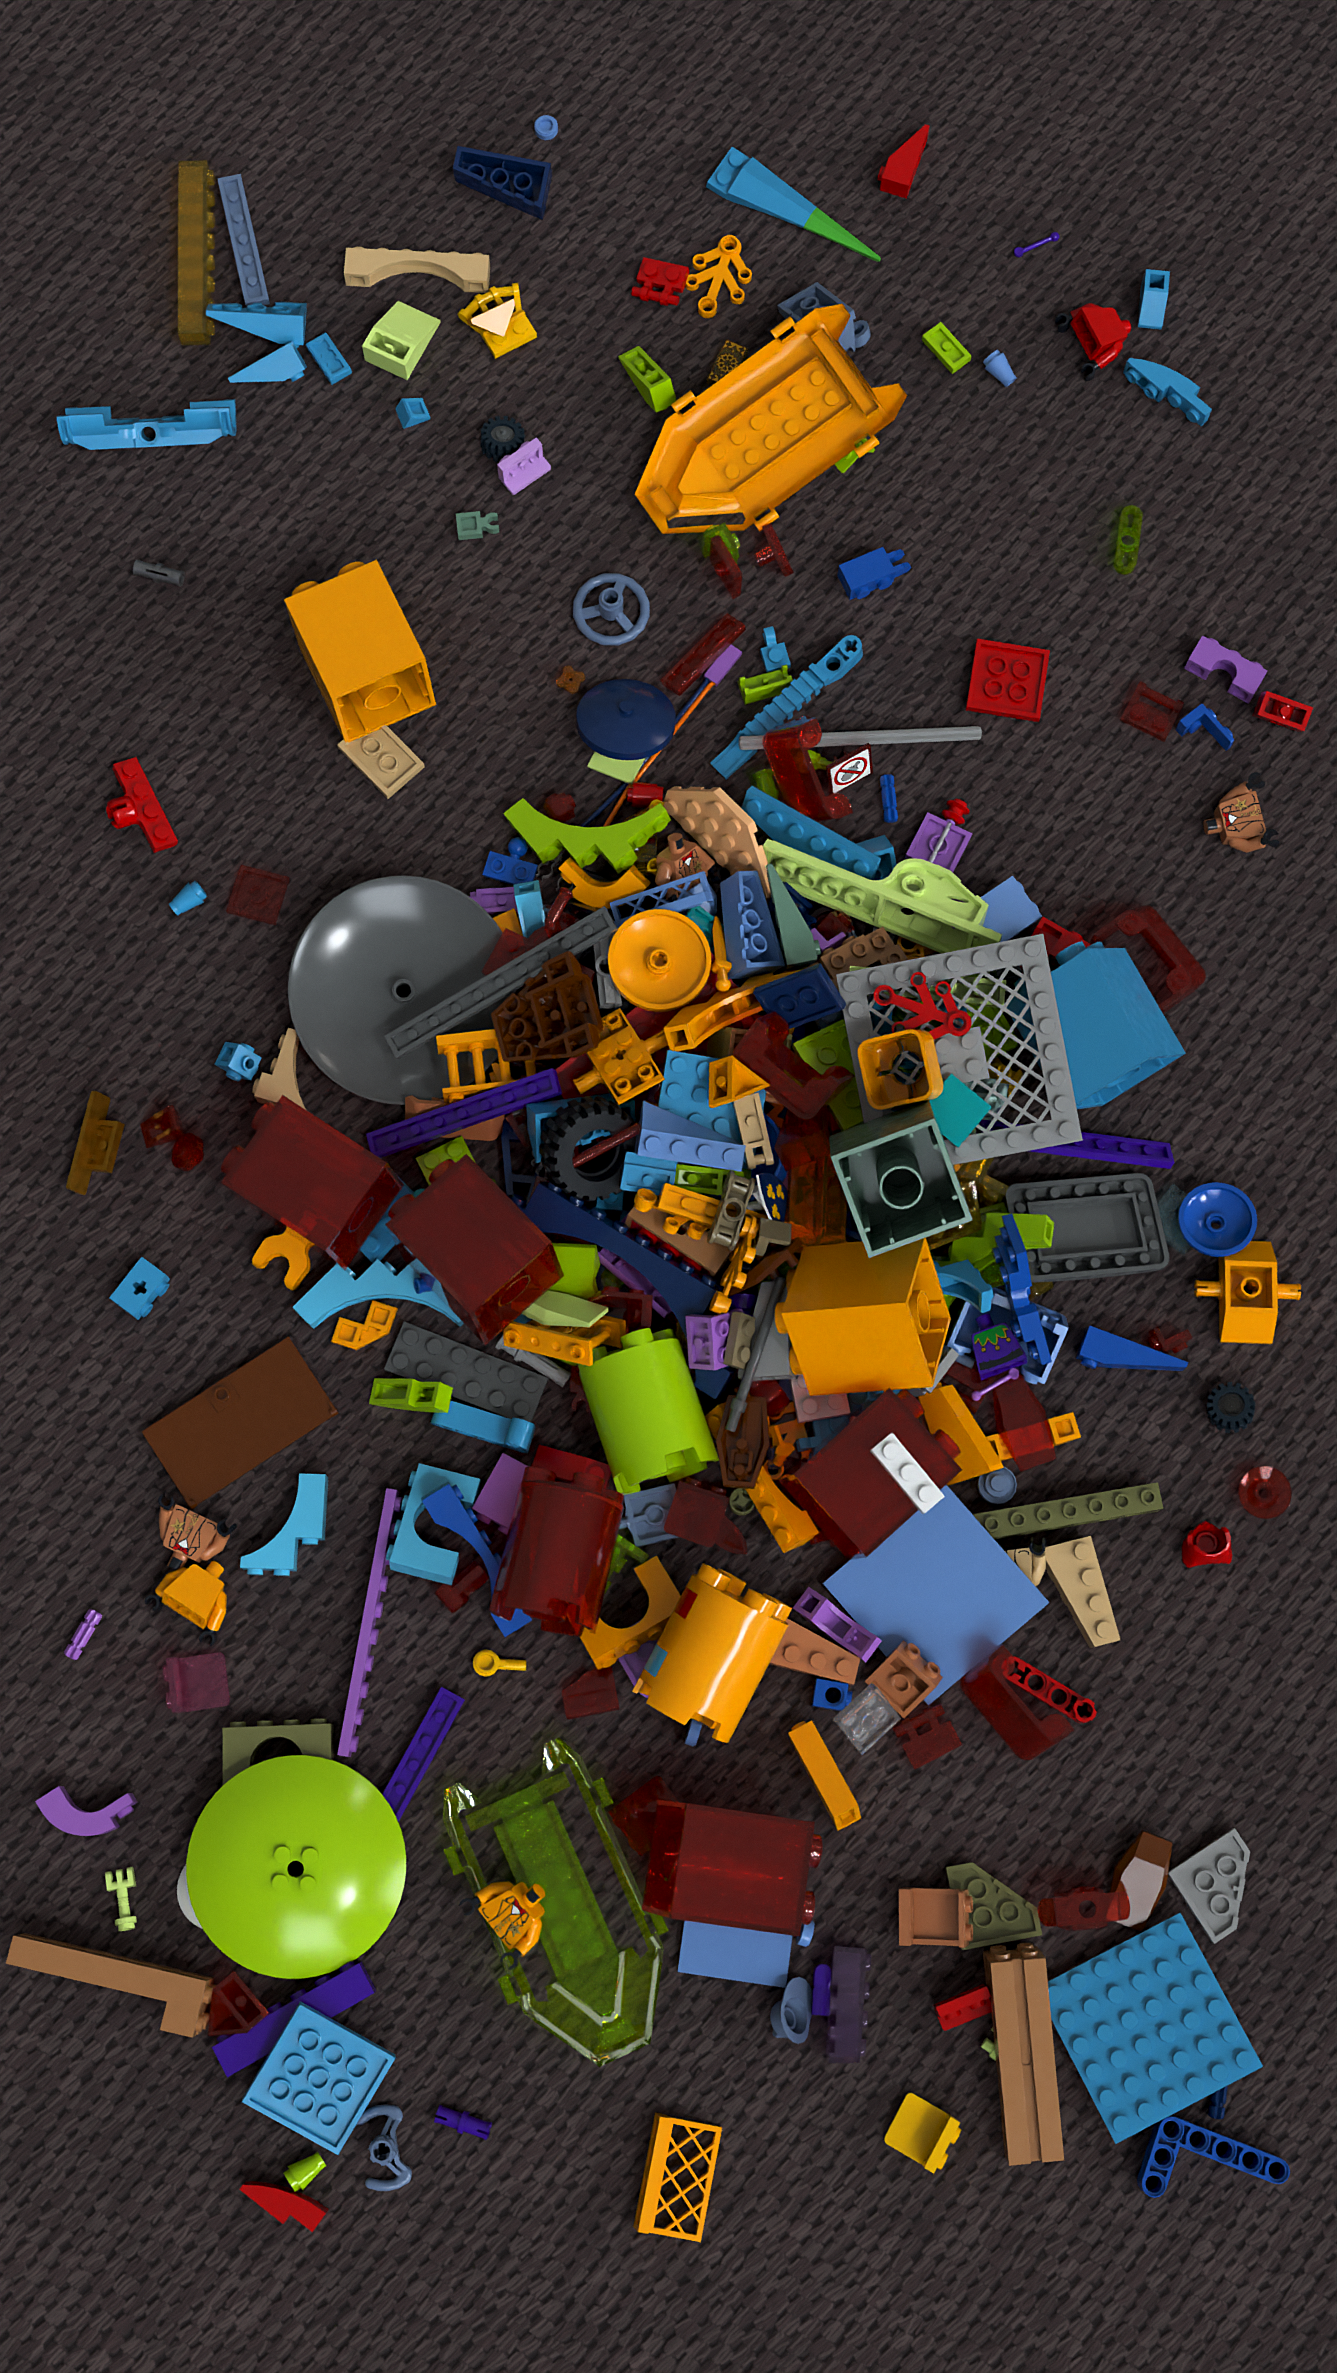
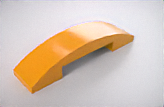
M1072 1412L1005 1433L987 1436L986 1438L999 1459L1004 1461L1079 1439L1081 1435Z

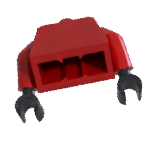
M1092 303L1071 311L1070 315L1060 313L1055 319V324L1064 322L1058 326V332L1060 333L1066 332L1071 322L1089 360H1095L1093 364L1085 363L1081 368L1080 374L1086 370L1092 372L1085 378V381L1092 380L1095 376V370L1099 367L1100 369L1104 368L1118 356L1123 348V342L1131 331L1129 320H1120L1115 309L1103 308Z

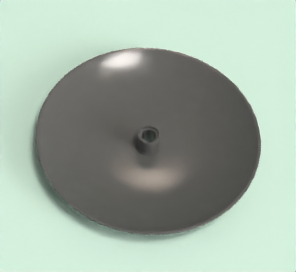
M388 876L358 884L332 899L317 913L303 932L295 949L289 971L288 1000L291 1018L302 1046L323 1073L344 1089L366 1099L386 1104L405 1105V1097L410 1095L419 1100L431 1101L432 1097L441 1099L443 1098L442 1088H450L447 1058L444 1054L438 1055L436 1038L397 1059L385 1035L514 960L503 932L494 919L475 900L450 885L423 877ZM401 985H407L411 988V993L406 998H401L397 995V989ZM511 994L441 1035L495 1029L491 1013ZM495 1048L482 1051L484 1072L498 1056V1051ZM469 1051L459 1052L457 1054L460 1086H467L475 1081L472 1053Z

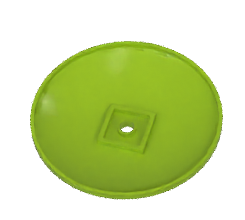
M287 1755L264 1760L246 1768L227 1781L214 1794L199 1816L192 1832L186 1860L187 1888L191 1905L200 1925L210 1940L225 1955L243 1967L259 1974L285 1979H302L327 1974L339 1969L350 1961L356 1960L380 1938L394 1917L401 1900L406 1876V1851L402 1831L395 1813L382 1793L368 1779L347 1765L312 1755ZM292 1861H299L303 1864L304 1871L300 1876L289 1874L288 1865Z

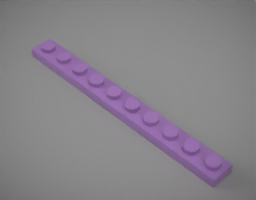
M386 1488L337 1755L351 1757L352 1752H356L358 1748L359 1736H355L356 1727L362 1724L364 1709H360L361 1700L367 1697L369 1682H365L367 1671L371 1672L374 1656L370 1655L371 1645H376L379 1629H375L376 1618H381L383 1612V1602H380L381 1591L386 1592L388 1585V1576H385L386 1565L390 1564L389 1560H386V1555L391 1539L396 1538V1535H393L396 1525L394 1523L395 1514L401 1512L403 1497H399V1492L395 1489Z

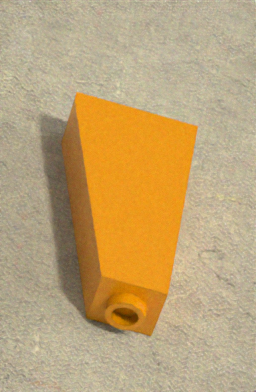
M940 1382L930 1394L926 1392L925 1395L918 1396L947 1486L1004 1468L998 1455L953 1385L942 1387Z
M811 1720L808 1723L803 1721L793 1726L792 1731L788 1733L790 1741L837 1831L860 1820L859 1806L813 1721Z

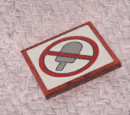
M869 743L850 753L843 751V757L837 759L834 756V762L826 766L830 796L873 773L871 745Z

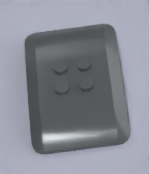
M1133 1173L1020 1183L1008 1187L1004 1194L1007 1213L1047 1215L1054 1222L1051 1248L1026 1250L1031 1282L1069 1281L1130 1275L1162 1270L1168 1265L1169 1252L1153 1183L1145 1174Z

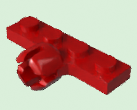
M137 757L113 764L112 770L125 795L107 802L106 811L108 818L114 819L111 822L112 826L121 829L133 824L139 825L154 853L176 846L178 840Z

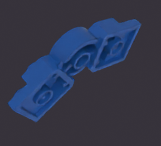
M1012 1213L1002 1216L1003 1227L999 1228L1000 1235L994 1236L996 1247L992 1248L996 1264L1000 1263L999 1271L1011 1308L1013 1319L1009 1320L1010 1328L1016 1338L1018 1337L1023 1342H1027L1026 1346L1030 1358H1033V1360L1041 1365L1051 1363L1052 1360L1035 1303H1029L1028 1297L1031 1294L1030 1286H1032L1027 1252Z

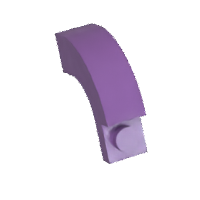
M58 1786L35 1802L46 1819L58 1829L73 1835L94 1836L119 1828L120 1826L115 1817L118 1815L119 1819L134 1811L132 1806L137 1803V1800L133 1793H127L100 1811L87 1812L75 1805L64 1786Z

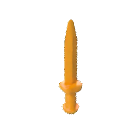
M715 916L712 928L715 961L711 965V970L717 974L716 988L721 992H726L731 987L727 974L732 968V963L726 959L724 932L719 918Z

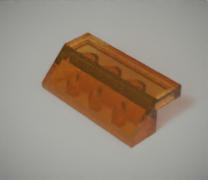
M823 1142L817 1151L792 1146L790 1148V1164L788 1169L786 1223L792 1224L791 1239L799 1237L803 1242L800 1247L845 1242L847 1199L830 1157V1143Z

